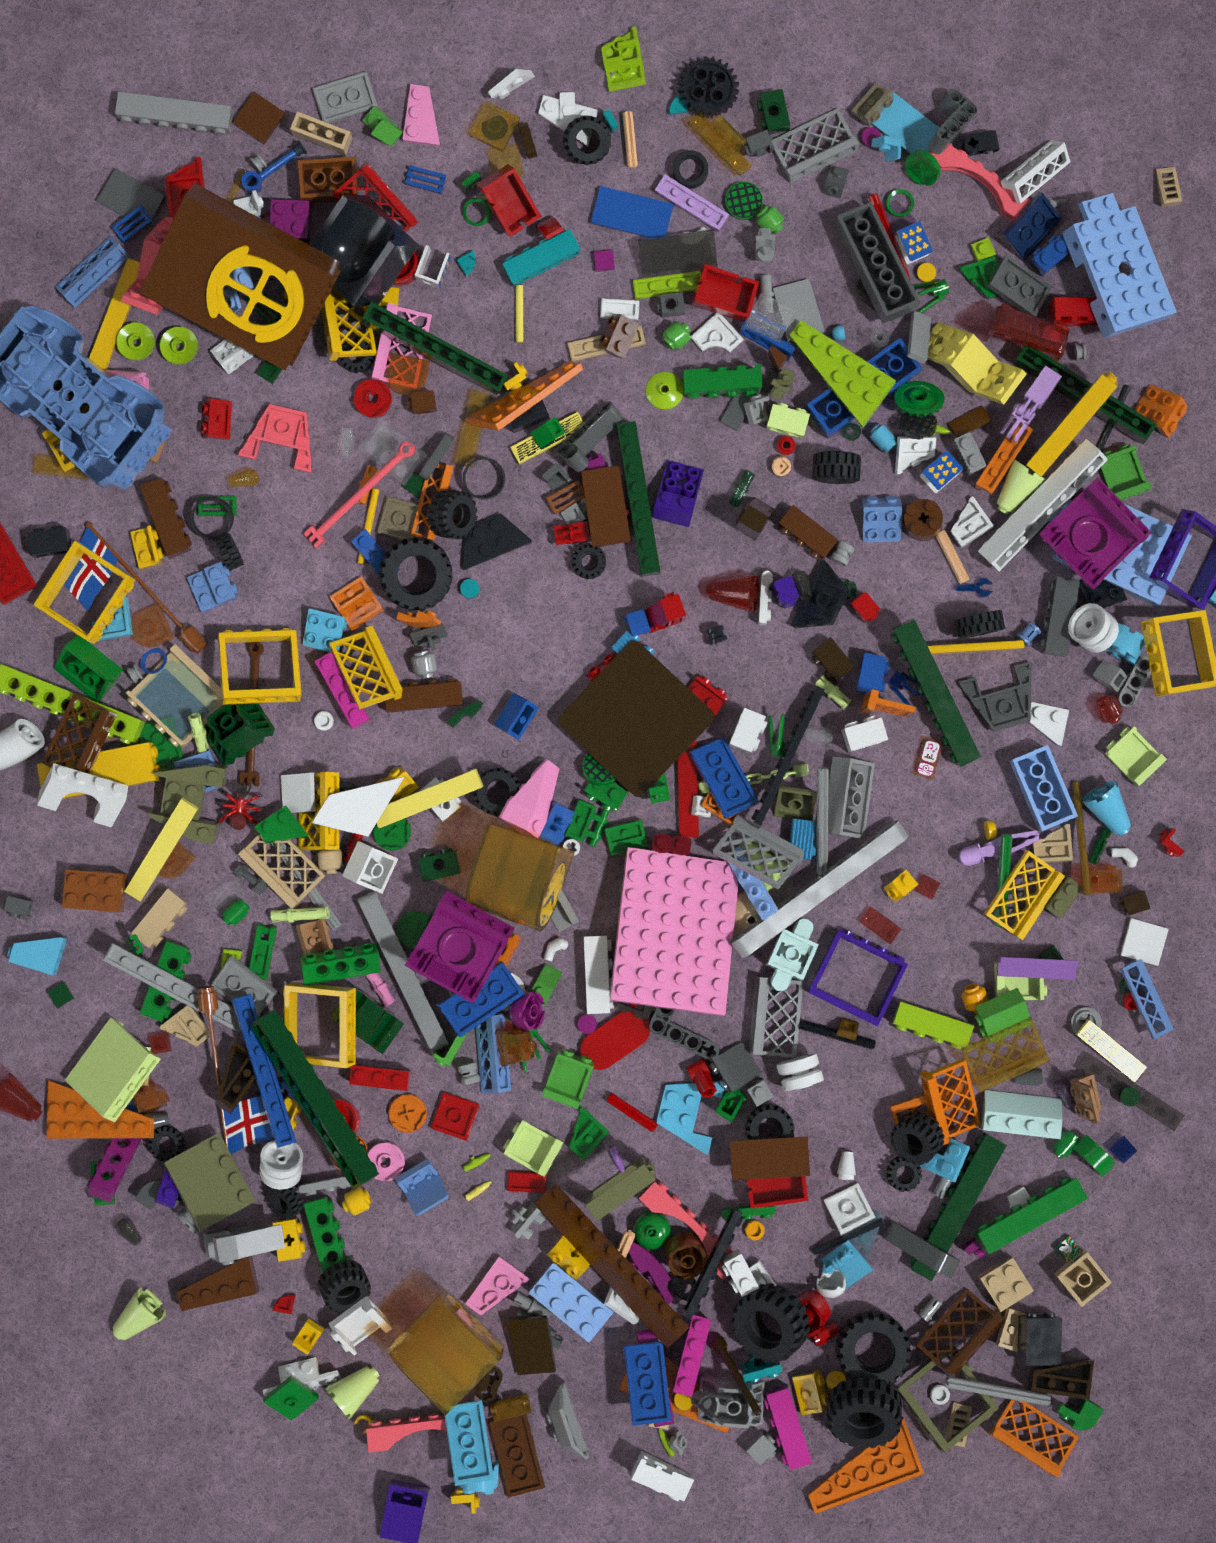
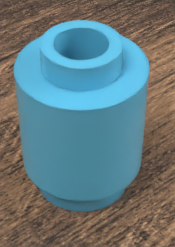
M878 424L870 431L872 434L870 438L881 451L884 450L887 453L897 444L896 437L885 425L880 426Z

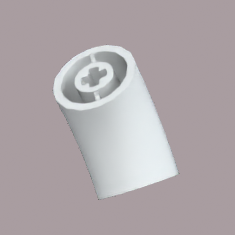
M18 719L12 725L0 731V771L26 760L45 744L43 734L32 722Z

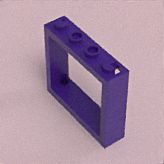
M1181 509L1149 579L1188 606L1204 610L1216 586V541L1190 595L1168 581L1167 577L1192 525L1194 524L1215 540L1216 526L1196 511Z
M844 928L842 931L837 930L807 992L878 1027L908 964L904 962L905 958L897 954L894 957L886 954L888 950L879 945L874 948L869 945L870 941L862 937L859 940L852 937L853 933ZM840 938L898 966L875 1016L816 988Z

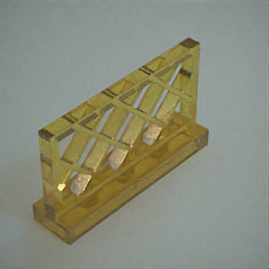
M1032 1017L961 1048L972 1075V1080L979 1092L1050 1061ZM1031 1025L1032 1030L1029 1036L1021 1034L1023 1027ZM1008 1034L1015 1035L1011 1044L1003 1042ZM1019 1037L1027 1039L1023 1048L1015 1046ZM992 1041L997 1043L994 1052L986 1050L987 1044ZM1031 1041L1038 1043L1039 1049L1034 1051L1027 1050ZM1001 1045L1009 1047L1006 1056L998 1054ZM975 1049L979 1051V1054L975 1060L969 1058L967 1052ZM1013 1049L1021 1051L1019 1058H1009ZM983 1053L992 1055L988 1064L980 1062ZM995 1057L1004 1059L1001 1066H992ZM978 1065L986 1067L983 1074L976 1076L975 1070Z

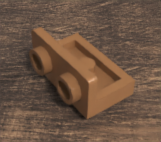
M325 919L296 926L304 955L334 950V945L328 933L329 927Z

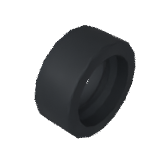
M687 150L675 158L673 163V177L675 181L688 189H695L706 181L709 171L708 162L700 152ZM687 159L697 160L702 167L701 175L692 181L684 179L679 172L681 163Z

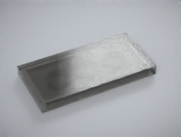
M713 229L638 240L643 279L700 271L705 264L718 268Z

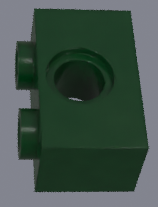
M783 89L760 93L757 107L758 111H762L763 114L761 119L762 129L767 130L769 135L789 131L791 125ZM774 109L778 114L771 116L768 111Z
M449 848L440 850L441 854L433 856V852L422 854V858L418 859L422 881L426 882L461 874L457 851H452ZM437 859L444 861L445 865L442 870H437L434 867Z

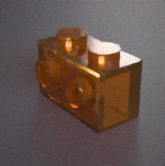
M1116 865L1104 866L1105 870H1097V866H1088L1091 893L1123 892L1122 869H1116ZM1080 871L1081 886L1083 887V885H1082V875H1081V871Z
M157 1085L143 1087L142 1092L134 1095L139 1113L146 1114L168 1107L167 1102L170 1101L167 1091H163V1088H159Z

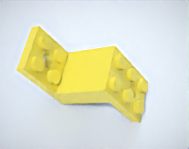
M940 322L930 332L927 359L944 365L961 385L971 393L1004 405L1026 375L1023 369L998 361L972 333Z

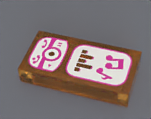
M924 737L914 772L915 775L933 779L943 742Z

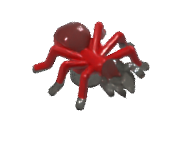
M235 783L232 784V791L238 797L237 800L229 795L226 790L222 791L235 805L217 804L218 807L232 808L218 822L222 823L227 817L232 815L230 824L235 830L244 829L247 824L246 817L255 826L259 824L248 814L249 810L264 811V808L246 806L247 803L263 796L260 793L245 801L244 798L251 792L252 785H249L247 791L246 783H244L243 788L241 787L242 783H239L236 790Z

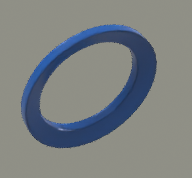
M150 649L141 658L140 665L142 670L148 674L160 672L167 663V655L161 649ZM151 653H160L164 658L162 666L154 671L147 670L145 667L147 656Z

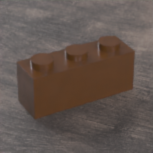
M794 505L791 506L778 523V526H780L779 530L784 535L789 536L790 534L795 538L794 542L802 548L805 546L811 550L809 552L810 555L817 560L819 558L823 560L838 541L837 538Z

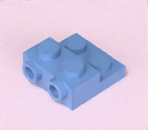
M222 562L204 568L203 571L187 577L202 613L237 599L236 593H239L235 582L231 583L229 579L231 572L227 565H224Z

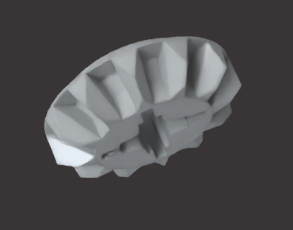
M1082 1007L1075 1011L1071 1017V1027L1076 1034L1083 1025L1079 1019L1085 1020L1086 1017L1101 1029L1102 1019L1100 1014L1095 1009L1089 1007Z

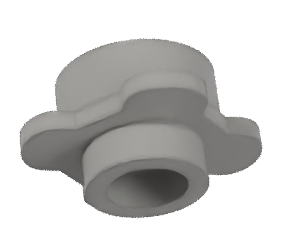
M677 1431L676 1436L670 1438V1448L673 1452H677L678 1455H683L687 1441L685 1437H682V1433Z

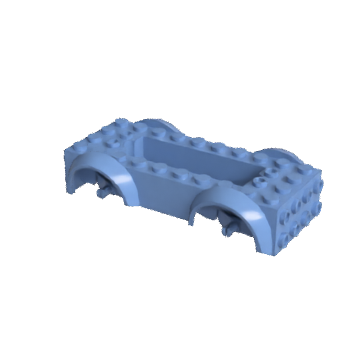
M22 306L14 313L12 320L3 327L0 334V401L22 419L33 415L60 438V450L98 486L106 488L115 485L126 490V488L133 484L137 474L144 470L148 460L157 453L159 446L169 438L170 432L173 430L164 422V404L158 397L140 384L118 375L110 377L83 354L84 337L69 322L45 309L36 306ZM57 380H61L63 383L59 391H55L53 388V384ZM73 391V399L67 401V394ZM83 403H88L90 407L86 414H82L80 411Z

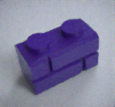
M792 576L776 580L772 586L774 595H777L776 601L778 606H783L784 609L794 606L799 596L796 587H794L795 583Z

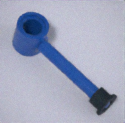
M298 140L291 151L259 174L254 171L244 173L242 176L244 190L248 194H252L253 190L259 193L262 189V180L294 157H299L303 153L307 154L301 142ZM250 180L257 181L254 186H248L247 183Z

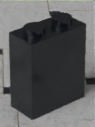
M1026 1312V1315H1019L1017 1362L1025 1366L1061 1365L1062 1318L1055 1316L1054 1312H1043V1315H1038L1036 1312Z

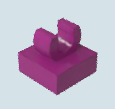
M975 1236L962 1245L969 1255L974 1252L979 1259L985 1255Z

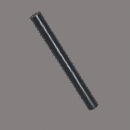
M1124 384L1118 400L1122 403L1125 402L1131 389L1129 385ZM1108 422L1096 445L1101 452L1113 428Z
M880 1217L813 1247L812 1251L814 1255H817L847 1240L880 1227L885 1222Z

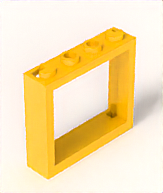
M74 541L37 598L34 606L88 642L95 644L103 636V630L106 625L112 622L115 611L123 605V599L126 594L132 591L136 579L81 543ZM84 553L123 578L120 586L89 633L50 608V605Z
M1206 610L1141 621L1156 697L1216 687V658ZM1188 619L1201 683L1172 688L1159 624Z
M284 628L280 631L263 629L255 632L252 630H243L241 632L226 630L219 633L218 650L223 705L300 702L301 683L296 630ZM290 641L294 688L229 691L225 643Z
M300 982L284 985L283 1016L285 1017V1026L293 1034L296 1043L297 992L340 997V1059L311 1055L304 1056L313 1065L348 1068L355 1065L356 988L320 984L304 986V983Z

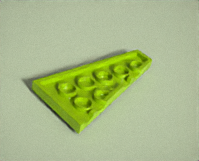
M800 320L790 334V338L808 358L815 370L820 373L823 380L839 400L848 408L851 415L856 418L859 425L864 428L895 385L896 380Z

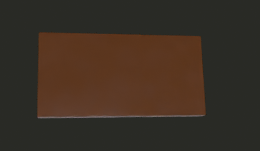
M619 466L581 471L593 548L631 542Z
M808 1136L730 1141L732 1180L810 1176Z
M527 1414L494 1422V1420L488 1421L507 1497L545 1488Z

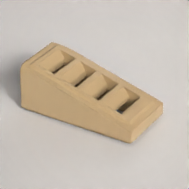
M1176 168L1156 169L1161 207L1180 205L1182 197ZM1171 173L1172 176L1162 177V174ZM1163 181H1173V183L1171 184L1163 183ZM1165 188H1174V190L1165 191ZM1166 195H1175V197L1172 198L1166 197Z
M953 1402L945 1435L946 1441L951 1438L952 1434L959 1432V1430L953 1429V1426L964 1428L970 1423L972 1406ZM956 1410L964 1411L967 1413L966 1415L957 1414ZM958 1418L965 1420V1422L961 1423L954 1420ZM967 1435L955 1445L965 1447Z

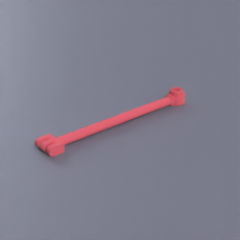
M403 442L397 454L318 529L315 526H311L304 532L303 535L305 537H308L311 533L313 534L308 539L310 543L315 539L318 540L313 545L315 549L326 541L323 534L402 459L415 454V445L410 446L413 443ZM410 446L409 451L405 453L403 450L404 447Z

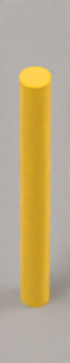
M378 489L371 491L364 527L370 535L378 501ZM359 552L357 563L365 565L366 558Z

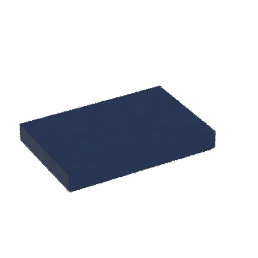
M1038 192L1005 229L1002 236L1017 256L1025 261L1062 218L1042 192Z

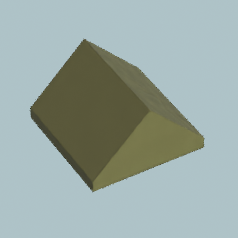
M780 786L777 791L774 816L812 821L817 791Z

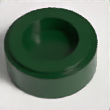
M1125 1087L1120 1091L1119 1099L1122 1104L1131 1107L1139 1102L1140 1095L1135 1088Z

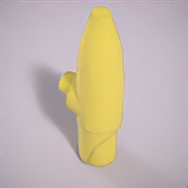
M487 1181L480 1184L465 1195L466 1199L470 1201L478 1196L492 1182Z

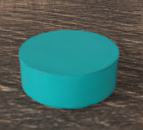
M467 579L462 582L460 591L464 597L472 599L479 594L480 588L475 580Z

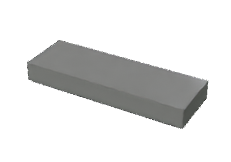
M917 311L911 314L907 357L925 363L928 358L931 317Z

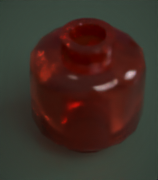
M1104 695L1100 697L1094 707L1102 723L1115 724L1121 719L1120 716L1123 713L1120 703L1114 696Z

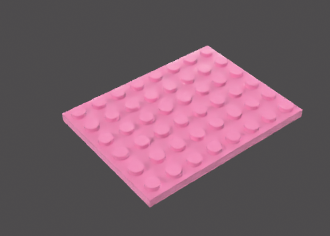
M630 847L626 849L610 1001L725 1016L732 953L730 941L733 939L739 882L728 862L679 856L671 853H658Z

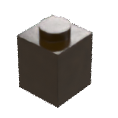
M1145 890L1119 897L1121 901L1118 902L1121 913H1125V916L1151 909Z

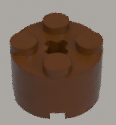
M919 499L907 507L904 515V526L906 532L911 537L922 542L934 539L940 532L943 524V514L935 501ZM922 517L926 519V523L921 521Z
M692 1232L681 1233L669 1239L665 1244V1256L671 1272L675 1276H681L683 1279H691L701 1274L703 1267L707 1263V1256L701 1240Z

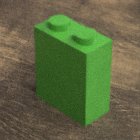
M1018 988L975 1007L977 1012L975 1019L978 1025L981 1026L978 1029L983 1038L987 1037L990 1044L1032 1025L1026 1002Z

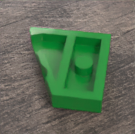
M995 256L960 267V272L987 299L1000 296L987 287L998 267Z
M284 806L254 827L265 844L274 843L275 841H288L294 838L303 839L308 835L287 806Z
M581 1107L569 1148L585 1161L610 1131L584 1107Z

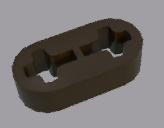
M528 122L519 124V131L528 159L538 157Z
M493 1366L486 1371L478 1391V1398L483 1403L492 1402L496 1396L503 1377L500 1368ZM497 1371L499 1379L495 1378L493 1384L489 1383L491 1380L489 1373ZM490 1386V1394L492 1396H488L485 1399L483 1398L484 1394L481 1392L486 1391L487 1387Z

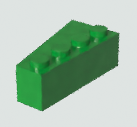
M755 364L753 369L742 365L737 366L734 370H730L727 367H718L713 372H711L710 368L684 370V396H688V399H698L704 395H707V398L710 399L719 398V395H726L727 398H736L738 394H745V397L757 396L762 389L761 364Z

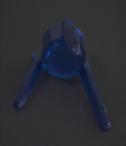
M896 671L888 682L892 685L890 689L899 696L904 704L911 706L898 689L902 691L903 688H906L919 697L920 693L907 684V680L915 684L918 683L915 678L912 679L906 673Z

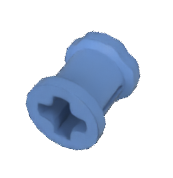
M1028 621L1025 629L1021 633H1017L1016 637L1019 640H1023L1024 645L1029 647L1031 645L1030 642L1041 631L1035 624Z

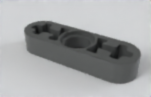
M449 433L445 434L419 474L420 477L425 480L429 479L455 437Z

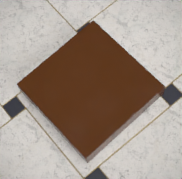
M253 92L232 123L265 145L285 116V112L256 92Z

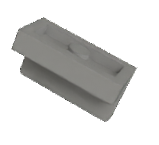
M562 889L551 915V919L558 932L579 922Z

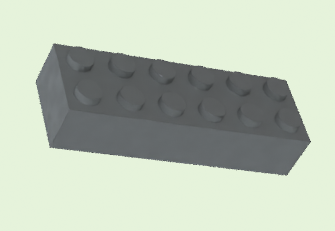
M872 202L838 215L834 226L881 323L885 324L916 311L920 300Z

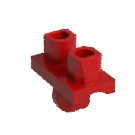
M588 521L553 526L556 546L590 541Z

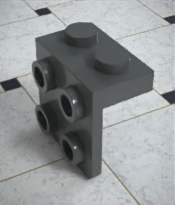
M743 1043L737 1044L720 1055H715L710 1060L711 1070L714 1074H718L721 1079L719 1082L724 1091H728L729 1094L761 1076L759 1067Z

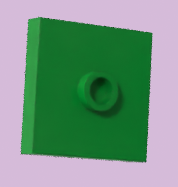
M290 1376L263 1398V1403L292 1421L319 1399V1394Z

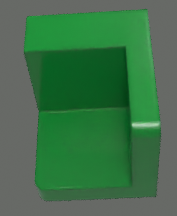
M554 417L532 431L531 435L539 447L543 448L566 432L557 418Z

